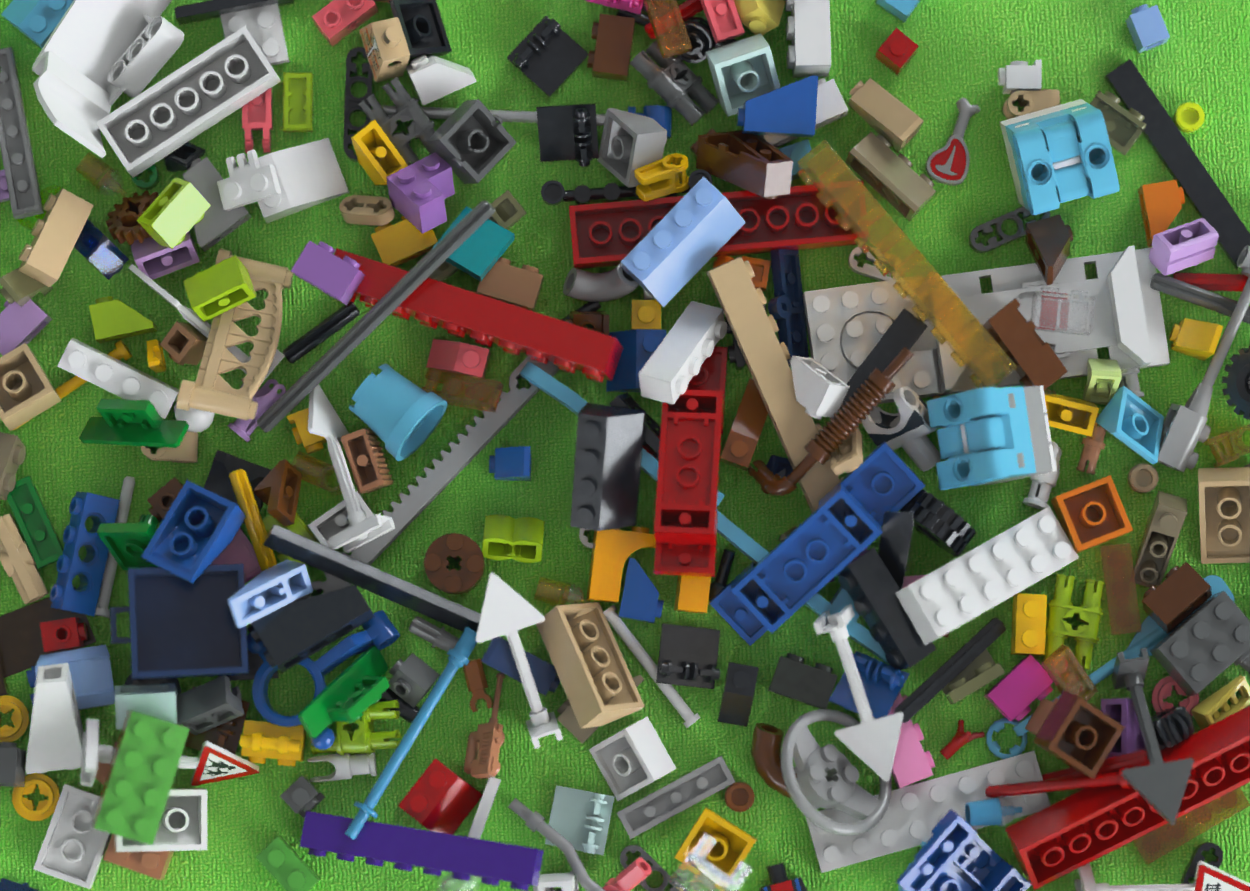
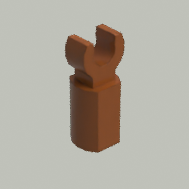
M481 658L471 660L467 666H463L468 691L472 692L473 695L470 700V708L473 712H478L477 702L481 698L487 702L488 709L493 708L494 702L493 698L486 693L485 688H488Z

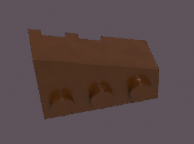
M742 130L698 136L697 169L705 170L715 177L766 199H776L778 195L790 194L793 160L761 136L742 134Z
M1015 298L981 326L984 331L981 335L992 348L996 346L1003 354L1000 359L1010 371L1015 369L1021 377L1019 383L1022 387L1043 386L1045 390L1068 371L1050 345L1044 342L1034 329L1037 327L1032 320L1027 321L1017 308L1021 305Z

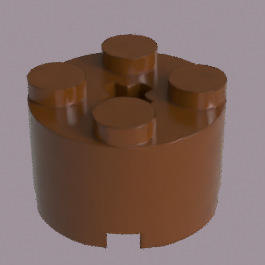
M451 533L437 538L429 546L425 554L424 568L428 579L437 589L448 594H463L474 589L481 581L485 570V560L481 549L475 541L465 535ZM451 557L455 560L459 557L462 559L459 563L462 568L459 571L456 569L449 571L447 569L450 566L448 560Z

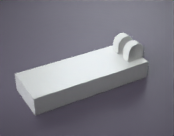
M495 777L488 779L468 834L469 838H481L501 779Z

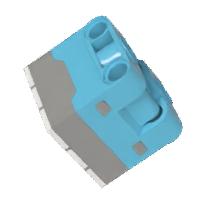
M1043 386L984 387L926 401L930 428H942L937 430L941 460L948 459L936 463L939 490L994 485L1056 471Z

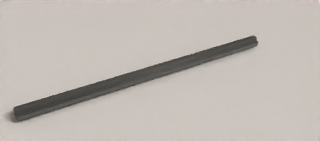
M486 200L481 201L257 420L258 426L265 432L271 431L495 212L493 206Z

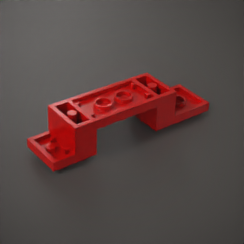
M714 347L712 355L706 358L701 365L699 373L693 376L685 393L679 396L674 405L662 402L654 522L656 541L654 574L715 576L718 526L717 494L720 444L724 426L728 347Z

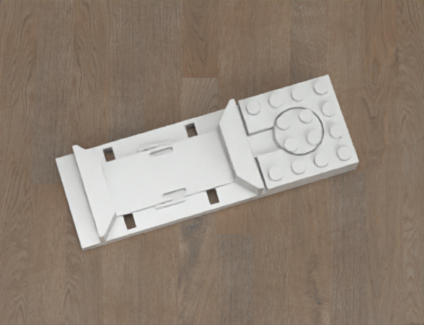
M1128 246L1121 252L1069 258L1065 261L1053 284L1046 285L1036 263L942 276L932 272L928 273L926 278L917 276L805 291L803 294L811 358L846 384L904 308L928 326L910 349L914 355L891 379L896 386L889 394H885L884 399L881 398V403L877 402V404L895 402L894 391L902 386L911 388L920 398H927L936 395L957 394L984 387L1001 388L1021 385L1019 383L1021 379L1015 369L1010 371L1005 365V379L994 381L992 363L1002 361L1000 357L1003 354L996 346L993 348L989 346L981 335L984 332L981 326L1015 298L1021 305L1017 308L1027 321L1032 320L1036 327L1038 324L1040 297L1065 299L1062 331L1034 329L1040 338L1050 345L1068 371L1058 380L1087 376L1088 358L1098 359L1097 348L1108 347L1109 359L1117 360L1121 370L1135 367L1142 369L1170 364L1160 292L1150 287L1152 277L1157 273L1156 267L1149 260L1151 248L1135 250V246ZM1095 263L1097 278L1086 280L1084 265ZM991 277L993 292L982 294L979 279Z

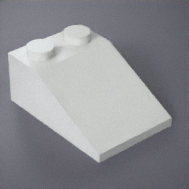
M329 138L272 152L258 158L260 167L269 164L274 165L281 191L279 195L257 201L267 224L349 193Z

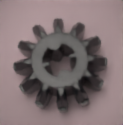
M1174 706L1151 716L1159 750L1180 744V742L1187 740L1194 733L1193 720L1185 707Z

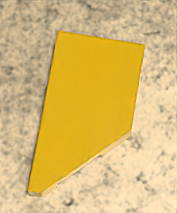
M157 339L146 341L148 367L155 373L165 372L167 367L163 347L160 345L161 342Z

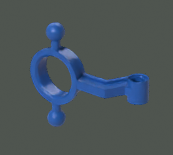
M384 610L375 612L372 619L361 625L365 631L348 636L315 662L308 657L298 663L305 667L312 675L315 685L313 699L326 688L324 676L349 657L363 653L371 645H375L378 650H382L399 638L400 633ZM249 633L247 635V649L254 654H259L264 662L258 669L252 685L253 700L258 712L267 721L278 726L295 727L302 725L298 714L283 716L271 706L268 698V685L271 677L279 668L278 666L271 668L263 655V652L267 650L262 641L256 643ZM327 727L316 738H311V742L317 749L325 750L333 745L335 735L332 729Z

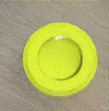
M1193 102L1183 103L1174 114L1176 127L1186 133L1198 130L1205 119L1203 109Z

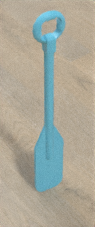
M1209 575L1203 578L1211 586L1212 596L1225 591L1235 603L1233 593L1222 578L1216 575ZM1150 616L1143 621L1129 646L1123 651L1125 660L1139 657L1141 648H1147L1148 655L1152 656L1150 650L1168 635ZM1116 657L1066 690V692L1080 696L1113 673ZM1033 714L1021 722L1016 720L1009 721L1006 718L995 721L989 727L986 734V743L989 750L1001 759L1020 755L1027 744L1028 730L1025 727ZM1004 723L1014 725L1013 730L1017 736H1021L1020 747L1015 744L1009 749V754L999 752L1001 747L997 741L992 742L993 731L998 733L1004 729Z

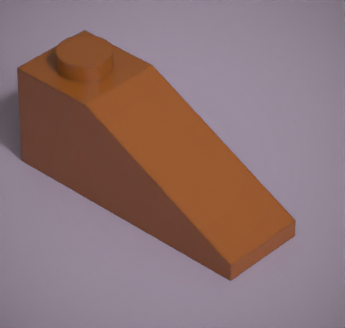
M751 378L748 381L720 457L721 462L745 471L748 470L768 415L755 382Z

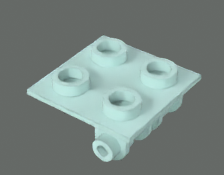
M556 785L549 825L572 843L575 850L604 855L615 796ZM546 838L545 844L555 846Z

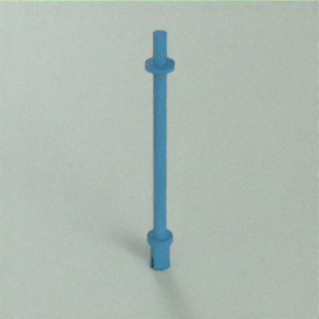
M465 627L455 647L449 649L447 653L449 656L447 666L364 803L362 804L357 801L354 803V806L359 808V811L345 832V835L351 839H356L369 816L377 819L378 814L373 810L458 668L464 665L467 666L470 662L468 658L477 644L475 639L477 632Z

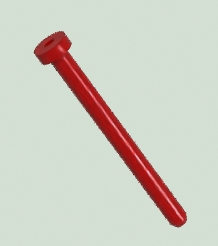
M1121 767L1117 773L1095 775L1094 779L1088 776L989 786L985 789L986 797L996 798L1121 784L1122 789L1130 788L1131 784L1122 777V771L1128 769V767Z

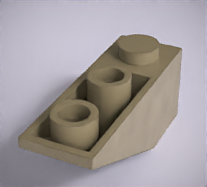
M1158 490L1148 517L1130 582L1149 588L1153 585L1159 586L1161 584L1187 515V499Z

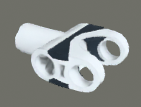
M902 386L894 391V400L899 413H888L880 407L873 406L874 410L869 411L870 415H866L865 420L862 419V424L877 447L884 441L893 451L902 447L917 467L925 472L933 468L941 460L940 452L926 436L937 428H930L926 403L911 388Z

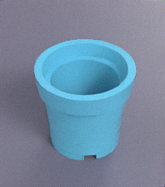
M382 364L378 367L382 372L377 376L371 373L358 387L352 397V400L356 403L355 405H349V410L357 415L385 443V449L397 461H402L413 454L432 434L445 414L447 401L434 392L427 393L388 364Z

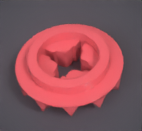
M1171 676L1159 680L1152 690L1151 704L1156 714L1174 707L1173 703L1163 702V699L1171 696L1172 686L1177 695L1187 696ZM1199 693L1187 696V699L1178 702V706L1185 707L1191 717L1193 716L1191 710L1199 704Z

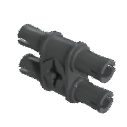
M659 39L654 41L646 51L642 50L630 62L648 81V88H652L667 103L666 106L668 108H675L691 126L697 123L704 114H708L720 102L702 84V77H697L678 56L675 57Z
M395 77L390 82L397 92H395L389 82L382 89L385 90L398 108L395 110L397 113L393 116L391 114L387 115L374 94L366 98L367 101L364 99L358 105L370 121L376 120L409 166L411 165L410 161L412 164L419 161V158L409 145L411 143L410 140L414 137L415 139H420L430 155L435 153L434 149L426 142L434 134L435 130L433 127L435 125L433 124L434 121H430L418 104L419 100L415 97L411 98L399 81V78ZM400 119L402 122L413 119L408 127L409 133L406 134L404 131L393 133L399 125L397 120Z

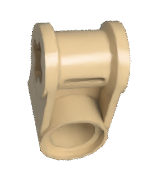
M1055 89L1015 91L1003 104V114L1006 119H1011L1060 105V91ZM1015 101H1018L1019 106L1024 107L1020 112L1018 107L1013 106Z
M186 432L179 447H162L157 449L156 454H153L147 446H140L143 454L150 460L171 461L175 463L198 462L197 432Z

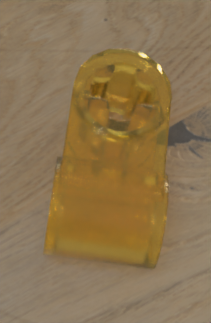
M1250 424L1230 432H1224L1204 442L1205 445L1210 447L1215 459V468L1240 459L1239 457L1250 453V446L1245 445L1242 441V434L1244 431H1250Z

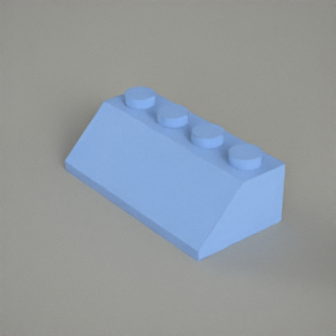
M703 176L621 261V268L664 308L746 222L727 198Z

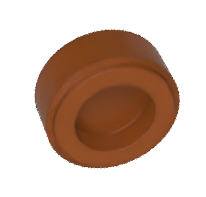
M735 782L725 791V802L733 811H746L754 803V791L746 783Z

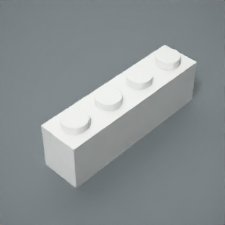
M694 301L689 303L639 372L642 397L674 405L679 396L685 393L693 376L699 373L703 362L712 355L715 345L726 334L727 323L724 321L722 308Z
M75 338L70 339L57 365L125 400L143 399L150 401L164 419H166L179 392V389Z

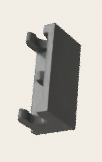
M226 675L176 696L178 725L190 728L189 732L195 736L244 715L240 689L236 686L231 691L230 678Z

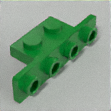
M101 399L96 408L102 417H90L79 439L82 443L177 448L180 446L189 425L186 421L163 420L154 405L147 400Z
M371 645L298 713V718L310 738H316L333 721L352 723L359 720L363 716V712L371 704L378 702L382 698V694L390 687L386 677L382 676L388 670V665L375 645Z

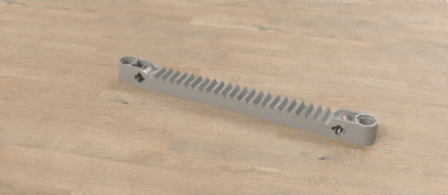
M528 356L510 375V391L506 393L500 390L498 394L501 400H490L492 410L482 408L484 418L475 416L473 419L476 426L473 427L467 424L465 428L468 434L466 436L460 433L457 434L460 441L459 444L451 441L448 443L452 451L449 453L442 450L440 453L443 460H432L435 466L434 470L427 467L424 468L426 478L415 477L418 486L415 487L409 484L407 487L410 494H399L402 501L401 504L391 502L394 510L392 513L383 510L384 516L392 517L395 529L351 551V555L347 556L371 565L540 391L538 387L530 382L528 390L524 387L520 390L518 389L519 383L517 380L519 378L525 380L519 373L528 361L552 377L560 370L558 366L548 361L547 365L539 364L530 360L531 357ZM324 572L327 578L325 582H311L313 591L320 592L323 589L324 593L352 585ZM309 593L293 602L313 597V595Z

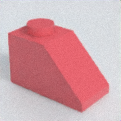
M433 339L426 368L484 382L491 353L488 348L457 341Z

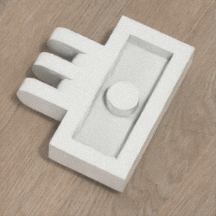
M254 149L247 151L249 163L244 153L237 154L238 167L233 156L226 158L230 177L217 181L224 210L229 211L281 194L274 165L269 164L260 167L258 156Z

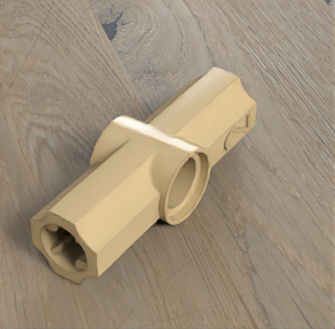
M10 513L0 516V561L7 575L12 577L24 604L27 605L43 598L49 592L36 567L27 543L23 540L14 518Z

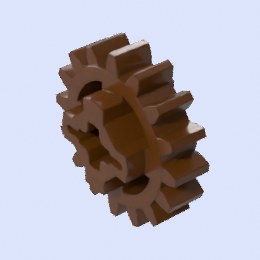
M144 191L141 196H138L137 192H135L133 198L124 197L121 205H114L115 211L108 212L107 215L110 219L106 221L108 230L114 240L117 239L120 244L127 241L129 245H132L135 240H139L141 244L144 242V238L153 239L138 223L137 219L159 196L158 192L150 195L148 191Z

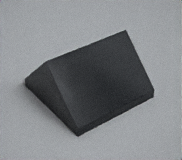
M436 0L389 1L393 16L398 17L408 45L410 52L408 65L411 64L410 62L414 58L422 55L438 57L452 51Z

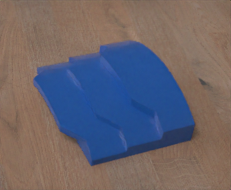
M951 809L931 831L933 836L914 856L916 859L896 881L901 886V891H1026L1031 886L1014 867L1004 861L977 835V832L963 818Z

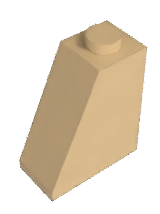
M871 78L865 84L859 81L849 92L852 97L848 105L878 134L885 137L897 152L919 132L924 122L916 113Z

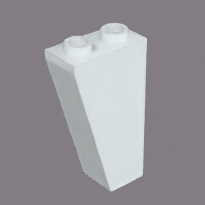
M69 664L38 666L25 765L26 774L81 768L82 734L84 731Z

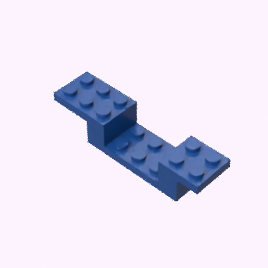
M884 441L863 460V463L856 470L850 472L818 501L819 508L757 565L752 562L711 599L709 604L751 646L767 630L771 633L777 630L882 534L881 526L883 525L884 511L898 512L925 487V484Z

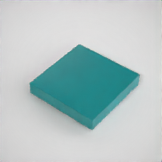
M466 206L433 248L472 211L471 208ZM487 219L445 261L481 282L515 240V235Z

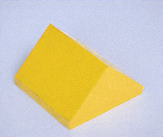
M705 808L674 858L723 889H726L757 839L710 809Z

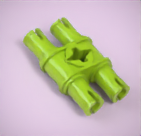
M1056 574L1053 600L1048 602L1050 608L1046 627L1047 641L1042 662L1061 665L1064 641L1068 637H1072L1076 641L1072 667L1091 670L1093 647L1099 641V638H1097L1100 617L1103 615L1100 603L1104 582L1085 579L1083 603L1076 607L1071 603L1075 577ZM1075 614V619L1080 621V623H1084V625L1075 626L1072 630V625L1067 623V621H1063V619L1071 618Z
M398 700L378 701L371 704L363 712V716L352 723L333 721L336 722L337 733L334 734L335 740L333 745L325 750L310 746L312 753L337 752L340 755L351 753L371 755V753L379 749H396L401 741H389V739L401 738L400 731L375 732L373 722L378 719H398L400 711H388L390 708H400ZM359 724V729L352 730L351 725Z

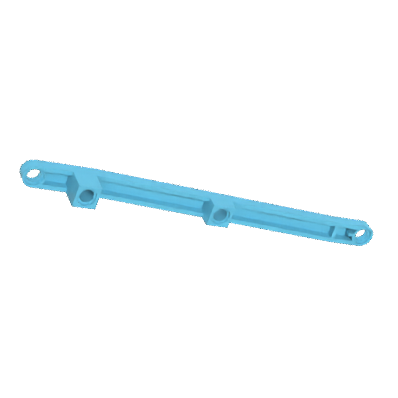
M529 361L519 373L527 381L567 407L577 416L588 403L573 390ZM642 448L641 469L657 482L658 461ZM720 491L717 494V507L725 497ZM717 510V532L756 565L769 554L768 551ZM841 586L830 603L818 593L805 603L818 616L825 611H829L830 615L839 613L846 605L852 604L855 616L846 625L849 637L888 663L885 658V652L879 642L871 636L870 630L856 622L860 615L855 610L852 598Z

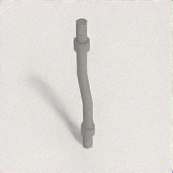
M516 798L510 803L509 808L526 821L525 825L533 832L537 830L564 853L578 882L586 891H605L589 877L572 843L548 825L540 813L537 811L532 812Z

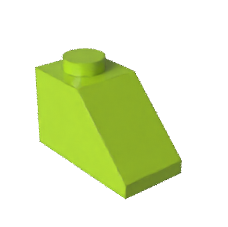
M112 296L96 299V304L89 305L95 339L99 343L157 332V326L151 320L120 300H114Z

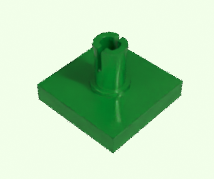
M142 514L138 523L100 524L97 534L122 570H128V568H159L141 558L156 532L155 528L158 526L159 521L155 516Z

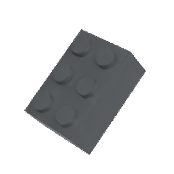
M1222 591L1214 594L1152 648L1150 652L1188 697L1196 695L1250 648V620L1226 592Z

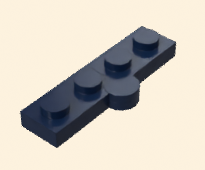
M771 250L774 298L769 300L768 311L777 320L779 344L785 343L791 358L792 356L809 358L799 250ZM791 358L787 360V362H788V364H789L790 367H791V363H790Z

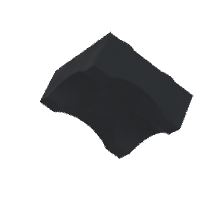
M217 450L203 488L237 504L239 507L229 474L238 469L245 470L252 491H254L256 486L271 470ZM254 494L260 512L264 502Z

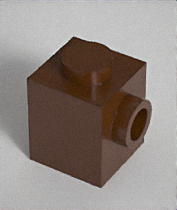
M175 477L147 500L152 505L148 509L149 512L158 519L159 523L163 521L183 487L182 483Z

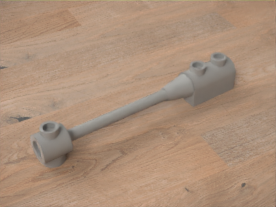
M1249 245L1243 248L1237 260V267L1242 269L1241 273L1247 276L1248 280L1205 376L1185 406L1171 404L1163 423L1157 462L1184 473L1186 468L1192 470L1195 467L1199 458V454L1194 452L1198 441L1204 443L1209 437L1211 427L1206 425L1213 392L1212 387L1250 304Z

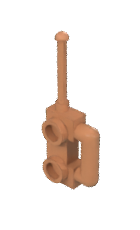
M501 672L496 675L497 683L489 723L478 724L477 731L471 732L468 737L464 771L477 779L496 777L500 770L498 757L500 747L505 740L503 725L499 724L497 719L503 678H505V675Z

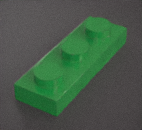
M27 476L16 481L14 489L9 492L7 501L38 569L57 562L64 549L31 476Z

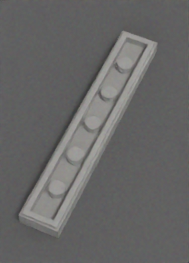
M12 47L0 49V149L12 213L16 220L43 214L44 210L14 51Z

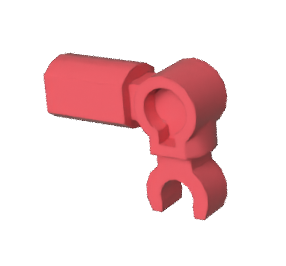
M639 857L619 873L617 877L609 879L603 889L605 891H631L651 874V866L643 858Z

